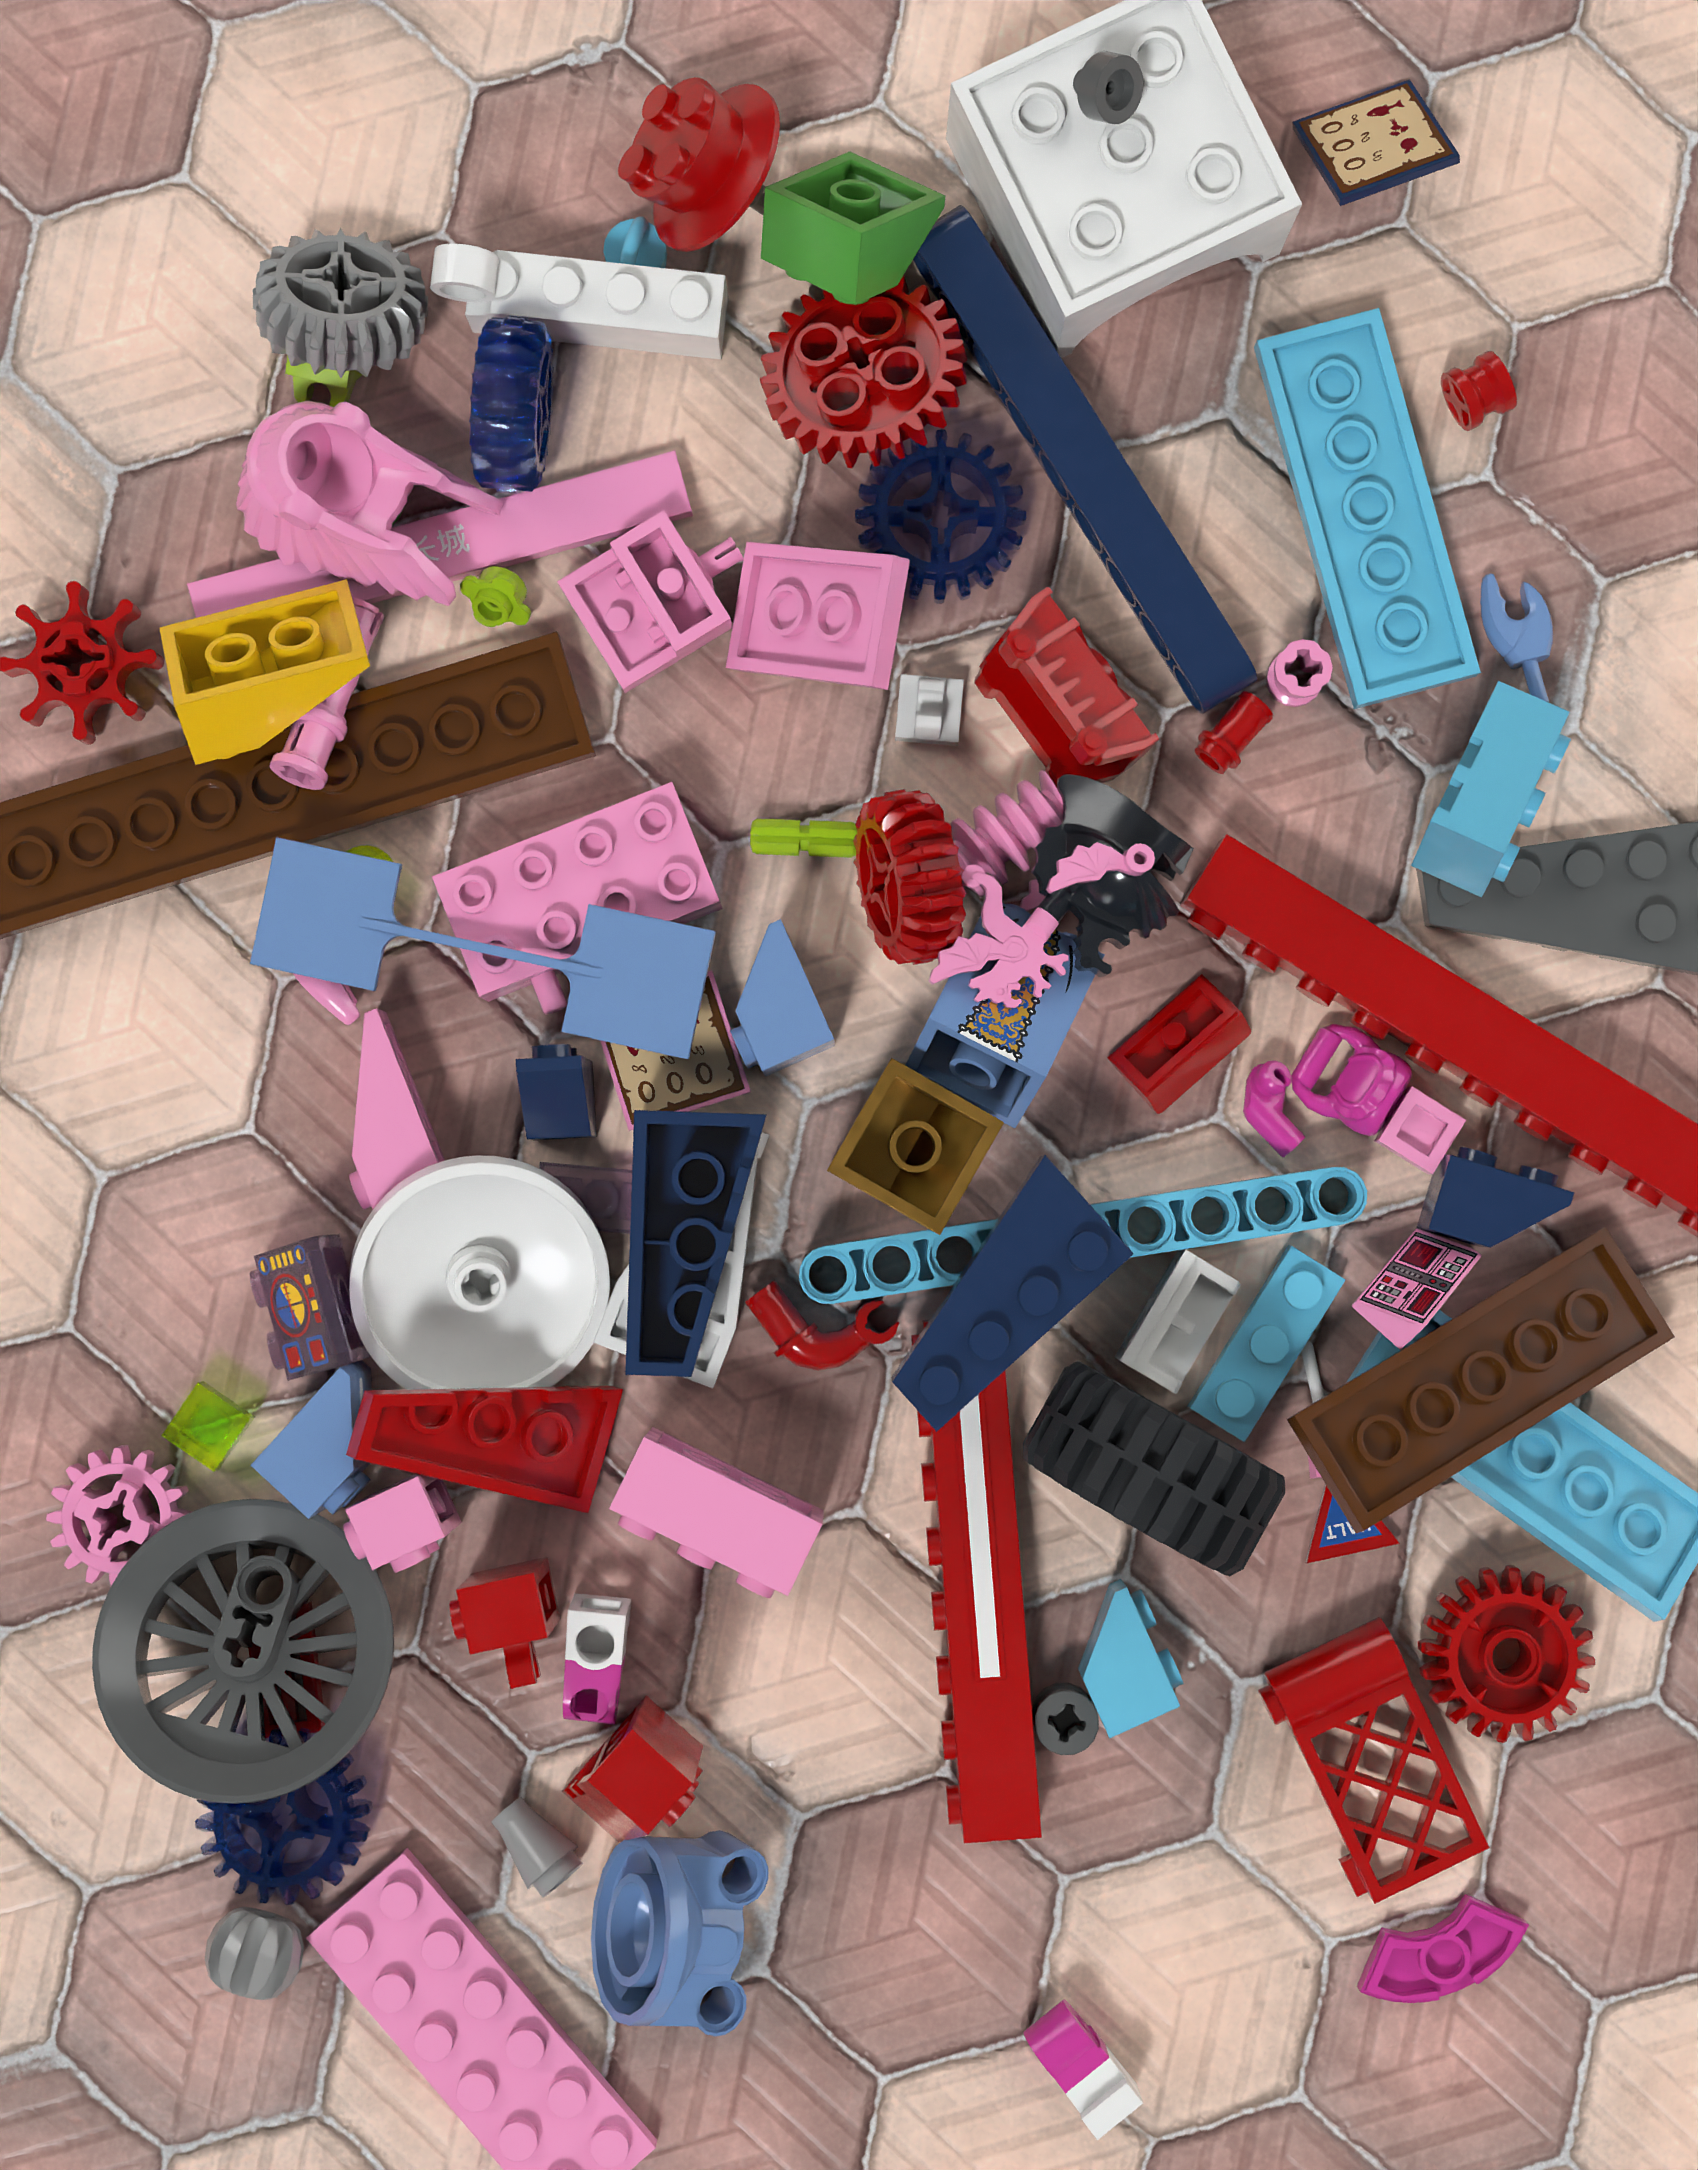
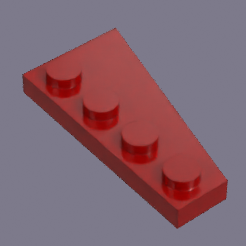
M615 1386L364 1390L346 1455L356 1460L589 1513L623 1389Z

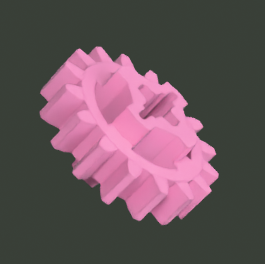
M121 1445L114 1448L111 1462L102 1449L89 1453L88 1464L90 1470L79 1463L71 1465L66 1469V1472L74 1484L72 1486L60 1485L53 1488L51 1494L56 1499L64 1502L63 1508L48 1513L46 1521L62 1524L63 1533L50 1541L52 1547H62L65 1545L70 1547L72 1553L64 1564L67 1569L81 1563L88 1565L86 1582L92 1584L100 1580L105 1572L109 1573V1581L112 1586L116 1577L130 1559L118 1558L119 1553L124 1551L128 1541L132 1540L136 1543L144 1544L159 1530L176 1519L192 1512L186 1509H178L176 1501L189 1492L188 1487L177 1486L171 1488L167 1482L172 1476L175 1467L172 1464L158 1470H154L151 1467L154 1460L153 1451H143L134 1461H131L128 1445ZM123 1474L121 1480L116 1481L110 1493L101 1489L93 1490L90 1488L98 1479L105 1475ZM149 1490L152 1491L158 1502L160 1514L155 1513L148 1496ZM123 1503L125 1505L123 1516L130 1520L131 1524L117 1530L115 1527L117 1516L109 1512V1509ZM80 1519L86 1523L91 1536L90 1542L83 1532Z

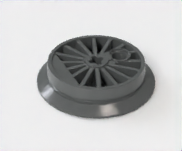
M263 1499L232 1500L195 1510L176 1519L147 1540L122 1568L106 1596L96 1625L92 1651L94 1689L100 1711L114 1740L126 1756L145 1774L175 1792L204 1801L230 1804L258 1802L291 1793L331 1770L354 1748L371 1725L384 1698L392 1670L394 1626L391 1608L377 1571L371 1569L366 1557L361 1560L357 1559L349 1546L344 1531L326 1518L316 1514L308 1519L293 1504ZM253 1549H276L274 1557L261 1555L254 1558ZM236 1552L237 1575L229 1594L212 1561ZM294 1553L315 1562L302 1579L290 1568ZM198 1569L202 1573L222 1613L221 1621L179 1588ZM331 1574L341 1587L343 1593L295 1619L300 1609L327 1576ZM273 1575L282 1576L284 1585L279 1598L273 1603L259 1605L256 1593L260 1583ZM171 1597L214 1634L213 1636L159 1622L157 1619L164 1605ZM351 1609L356 1632L296 1640ZM152 1634L208 1649V1652L147 1660ZM253 1644H256L261 1648V1653L257 1659L247 1658L243 1662L237 1658L241 1647L251 1648ZM357 1648L353 1674L292 1658ZM207 1669L152 1700L148 1676ZM286 1670L348 1687V1690L340 1706L333 1713L284 1672ZM275 1683L325 1723L322 1729L305 1743ZM212 1687L187 1719L165 1714ZM263 1696L289 1748L266 1741ZM226 1701L218 1728L206 1725ZM245 1702L248 1736L235 1733Z

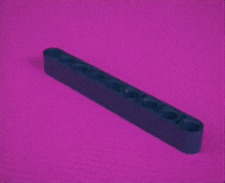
M962 205L938 218L915 255L913 262L936 299H942L945 302L949 318H956L964 344L1193 707L1200 714H1204L1257 681V674L1249 656L975 220Z

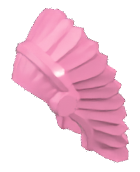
M303 401L285 406L278 412L266 417L253 433L247 446L245 461L242 464L243 470L238 481L240 490L236 506L237 510L244 513V530L258 539L261 549L276 551L283 565H293L302 562L311 573L327 570L341 580L353 579L365 588L378 582L391 595L401 591L416 601L427 595L435 602L449 606L456 598L454 583L417 548L416 543L411 538L390 531L392 523L402 512L403 507L407 503V497L414 485H423L461 503L495 515H500L504 502L455 476L446 469L438 467L436 463L397 445L387 436L372 428L368 415L359 407L348 402H339L335 407L320 402Z

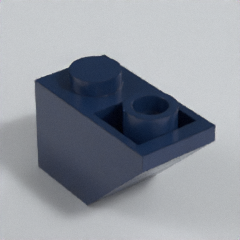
M570 1044L532 1046V1058L516 1059V1074L528 1140L597 1137L593 1061L582 1055L577 1056V1048H571Z
M1460 1147L1457 1156L1445 1155L1432 1174L1416 1228L1476 1247L1491 1248L1570 1206L1575 1192L1556 1187L1559 1176L1553 1173L1521 1165L1519 1174L1516 1175L1494 1168L1497 1161L1496 1156L1471 1148Z

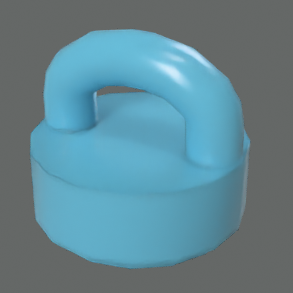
M642 216L618 223L610 230L605 239L603 253L606 262L658 268L666 267V245L659 238L655 225L649 223Z

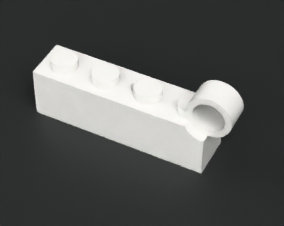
M442 244L435 247L430 289L439 296L467 302L465 316L474 333L722 359L728 306L725 275L503 250L491 252L466 244Z

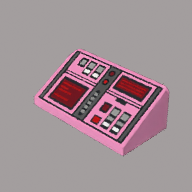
M1415 1229L1352 1304V1307L1401 1350L1429 1323L1482 1255L1470 1247L1420 1229Z

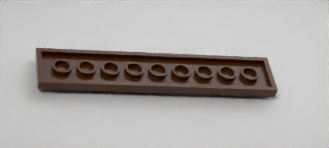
M556 631L352 694L344 714L347 733L343 741L336 742L325 767L328 780L325 787L321 790H311L293 785L280 778L270 768L273 755L281 753L293 726L291 724L259 749L239 753L228 759H216L195 765L188 745L0 802V939L273 856L276 837L312 844L595 757L594 746L558 632Z

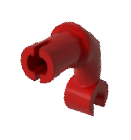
M775 1280L745 1301L763 1329L778 1347L773 1352L776 1357L782 1355L796 1366L818 1371L840 1367L854 1359L871 1344H883L891 1340L896 1334L899 1325L898 1321L894 1322L882 1333L873 1332L870 1328L866 1329L865 1325L867 1324L869 1313L884 1303V1301H871L862 1305L856 1311L853 1322L839 1331L822 1333L817 1330L818 1326L815 1322L810 1325L807 1324Z

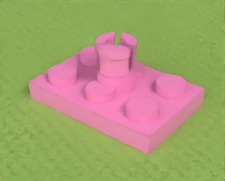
M746 542L726 668L742 672L888 690L910 560L888 554Z

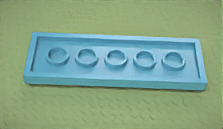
M1372 309L1257 340L1254 351L1353 709L1476 677L1481 671L1380 309Z
M1438 1310L1429 1323L1403 1348L1452 1318ZM1379 1331L1347 1382L1400 1351V1349ZM1568 1403L1451 1476L1455 1481L1653 1622L1665 1620L1698 1563V1493L1572 1403Z

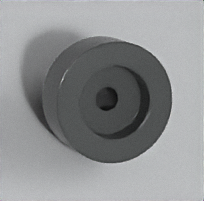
M1102 51L1093 55L1084 67L1076 73L1073 80V88L1077 94L1081 111L1089 119L1109 124H1121L1128 120L1136 111L1143 92V75L1137 61L1128 55Z

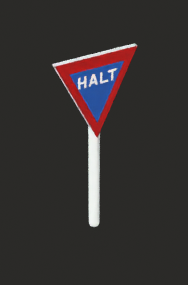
M1307 1341L1301 1352L1312 1402L1314 1403L1324 1397L1314 1347L1310 1341ZM1325 1484L1306 1564L1400 1544L1382 1520L1365 1531L1355 1533Z

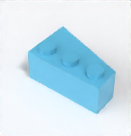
M1498 681L1466 750L1450 779L1444 796L1431 818L1411 866L1479 897L1483 896L1491 878L1504 882L1520 849L1519 846L1510 843L1518 823L1528 828L1530 827L1546 792L1535 788L1543 769L1555 774L1571 741V738L1560 734L1570 712Z

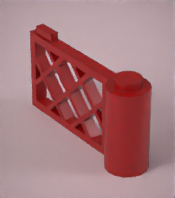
M1380 1617L1264 1672L1268 1685L1259 1689L1258 1693L1274 1725L1276 1726L1286 1721L1349 1852L1348 1855L1338 1860L1356 1897L1368 1892L1370 1898L1376 1904L1490 1848L1411 1682L1404 1659L1391 1633ZM1402 1695L1410 1715L1401 1739L1371 1729L1378 1706ZM1362 1714L1359 1724L1349 1721ZM1334 1727L1355 1734L1344 1767L1320 1759L1311 1739ZM1417 1730L1426 1747L1413 1743ZM1367 1738L1397 1748L1386 1781L1355 1771ZM1409 1753L1432 1760L1437 1769L1428 1795L1398 1785ZM1326 1772L1340 1776L1335 1790ZM1351 1781L1382 1791L1371 1823L1348 1816L1343 1809V1803ZM1444 1787L1452 1803L1440 1800ZM1394 1795L1424 1805L1413 1837L1383 1828ZM1436 1810L1459 1817L1468 1837L1445 1848L1425 1842ZM1353 1829L1367 1833L1362 1847ZM1378 1838L1408 1847L1401 1869L1377 1880L1369 1862ZM1421 1852L1429 1855L1418 1861Z

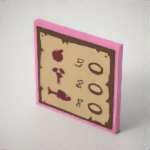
M712 970L707 973L689 1059L600 1040L629 1131L634 1130V1110L691 1112L751 1092L737 1046L730 1032L731 1027Z

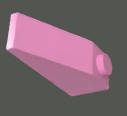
M377 1008L364 1013L352 1159L357 1171L349 1174L353 1191L363 1209L371 1206L374 1209L381 1199L398 1183L430 1165L445 1160L388 1015Z

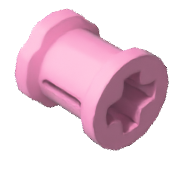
M1302 639L1289 643L1285 650L1272 661L1267 670L1266 682L1268 691L1276 701L1285 706L1298 707L1308 704L1316 698L1322 687L1331 679L1333 667L1329 654L1322 650L1315 641ZM1294 661H1300V668L1303 672H1312V676L1302 687L1298 686L1296 676L1286 675L1285 673Z

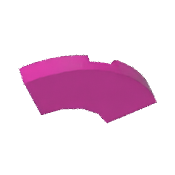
M1465 1894L1453 1913L1431 1928L1401 1932L1381 1927L1357 1988L1361 1993L1392 2002L1421 2003L1440 2000L1441 1996L1457 1992L1473 1983L1479 1984L1492 1975L1512 1955L1521 1942L1529 1924L1518 1916Z

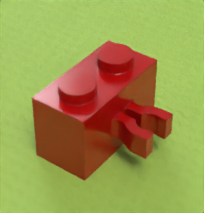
M548 1557L472 1573L456 1589L458 1599L452 1600L449 1603L450 1617L456 1639H467L470 1655L503 1648L510 1689L537 1683V1678L541 1676L533 1641L548 1638L561 1619Z

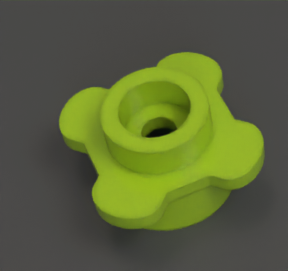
M492 566L484 569L479 578L472 575L463 578L460 584V591L470 599L474 618L482 625L495 627L505 622L525 625L529 621L531 610L523 604L527 596L526 585L511 570Z

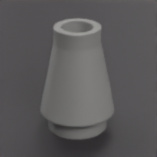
M522 1797L505 1808L491 1822L499 1831L527 1889L534 1886L543 1898L567 1880L583 1864L574 1852L578 1846L530 1808Z

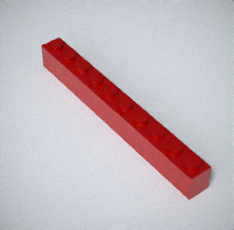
M1226 834L1218 842L1179 905L1191 912L1187 921L1193 927L1216 940H1220L1224 933L1246 946L1241 954L1254 965L1273 974L1278 967L1282 968L1300 980L1296 989L1306 997L1325 1007H1329L1332 1001L1342 1005L1354 1013L1350 1022L1363 1032L1382 1041L1387 1034L1408 1046L1404 1055L1418 1066L1434 1074H1438L1441 1068L1463 1080L1459 1089L1464 1094L1490 1108L1494 1106L1496 1101L1518 1114L1513 1122L1519 1128L1543 1141H1547L1550 1135H1553L1572 1147L1568 1157L1574 1162L1599 1175H1602L1605 1169L1627 1181L1622 1189L1625 1193L1654 1209H1657L1660 1202L1681 1214L1677 1224L1698 1237V1123L1230 835Z

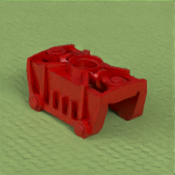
M1046 587L1032 596L1017 618L979 665L981 670L975 676L974 684L985 698H995L1043 763L1045 766L1044 771L1051 778L1056 788L1058 778L1066 774L1091 778L1101 783L1115 779L1133 766L1157 743L1159 737L1156 732L1151 734L1133 709L1138 706L1134 697L1129 696L1118 686L1115 673L1108 661L1098 651L1088 646L1079 622L1075 617L1068 621L1052 599L1053 591Z

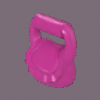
M1331 1024L1318 1030L1291 1074L1292 1090L1308 1109L1322 1116L1340 1119L1353 1131L1372 1136L1379 1132L1392 1113L1413 1073L1412 1068L1405 1060L1391 1052L1383 1051L1370 1036L1356 1027ZM1342 1040H1346L1355 1051L1348 1058V1064L1341 1072L1336 1084L1331 1086L1332 1091L1327 1096L1313 1093L1311 1090Z

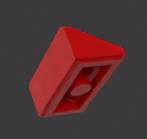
M1201 974L1107 1058L1142 1099L1157 1114H1160L1251 1034V1028L1243 1013Z

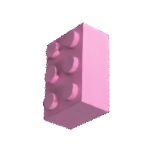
M654 1427L644 1436L609 1508L621 1514L618 1525L627 1531L653 1541L656 1533H660L680 1543L677 1553L683 1558L707 1569H712L717 1561L739 1573L736 1579L738 1584L766 1598H771L775 1590L786 1596L789 1595L822 1527L824 1510Z

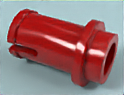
M1243 691L1238 696V700L1211 731L1203 730L1198 736L1200 743L1194 750L1196 755L1206 766L1219 774H1224L1228 768L1236 769L1241 763L1239 757L1241 752L1265 724H1268L1273 719V713L1270 708L1258 697L1247 691Z

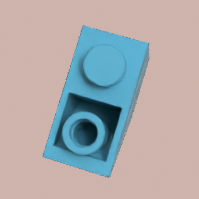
M1122 1579L1109 1584L1078 1667L1109 1738L1180 1707L1173 1689L1184 1684L1168 1648L1156 1653L1147 1629L1156 1626L1157 1623L1142 1590L1140 1589L1130 1594Z

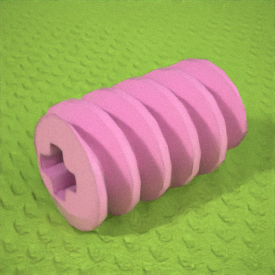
M1043 769L1039 772L1041 791L1029 781L1023 780L1018 783L1017 794L1019 804L1003 792L995 797L997 817L988 809L979 805L973 810L975 829L959 818L951 822L954 845L959 847L957 855L962 869L968 865H978L983 868L985 874L989 873L1002 885L1008 882L1005 866L1007 861L1011 860L1024 872L1030 870L1027 850L1035 848L1041 843L1046 828L1058 827L1063 820L1062 797L1051 778ZM981 885L975 889L970 888L980 898L985 895V889Z

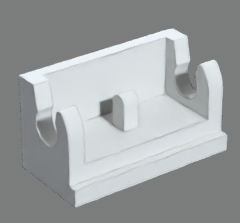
M1178 1250L1116 1353L1115 1358L1177 1394L1185 1376L1241 1284L1188 1250Z

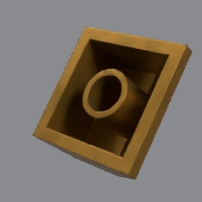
M891 1058L827 1171L940 1235L1004 1122Z

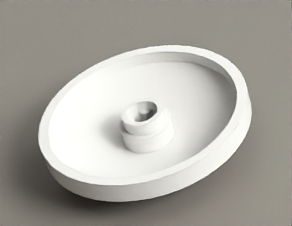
M481 1155L458 1157L430 1165L410 1175L390 1190L374 1207L358 1235L352 1253L349 1275L351 1310L360 1339L377 1365L391 1379L407 1390L552 1387L578 1365L593 1345L596 1333L608 1306L610 1290L609 1265L605 1247L591 1214L581 1200L557 1178L535 1166L510 1158Z

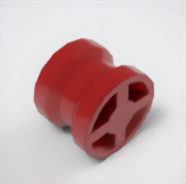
M1487 351L1477 356L1473 366L1465 370L1454 367L1441 375V388L1446 404L1458 425L1466 431L1480 426L1483 423L1484 417L1492 412L1503 415L1517 406V396L1511 376L1504 363L1493 351Z

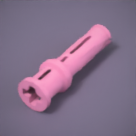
M353 599L366 652L369 655L374 638L383 623L384 614L378 613L379 609L368 602ZM361 673L293 723L282 752L274 754L270 762V768L276 775L293 785L306 789L321 790L325 787L328 780L325 767L335 743L343 741L347 733L344 714Z

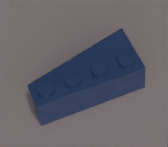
M634 1110L625 1375L692 1377L767 1114Z
M1046 1155L1039 1157L1027 1178L1008 1203L994 1227L966 1265L940 1307L936 1310L891 1377L892 1383L936 1432L1134 1254Z

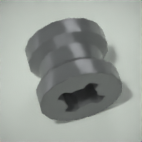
M1071 1683L1052 1684L1045 1687L1037 1695L1032 1707V1718L1040 1742L1049 1751L1059 1755H1075L1086 1750L1095 1740L1099 1730V1717L1090 1696L1081 1687ZM1074 1723H1079V1724H1081V1725H1074L1071 1729L1067 1730V1734L1065 1735V1733H1066V1728L1071 1727Z

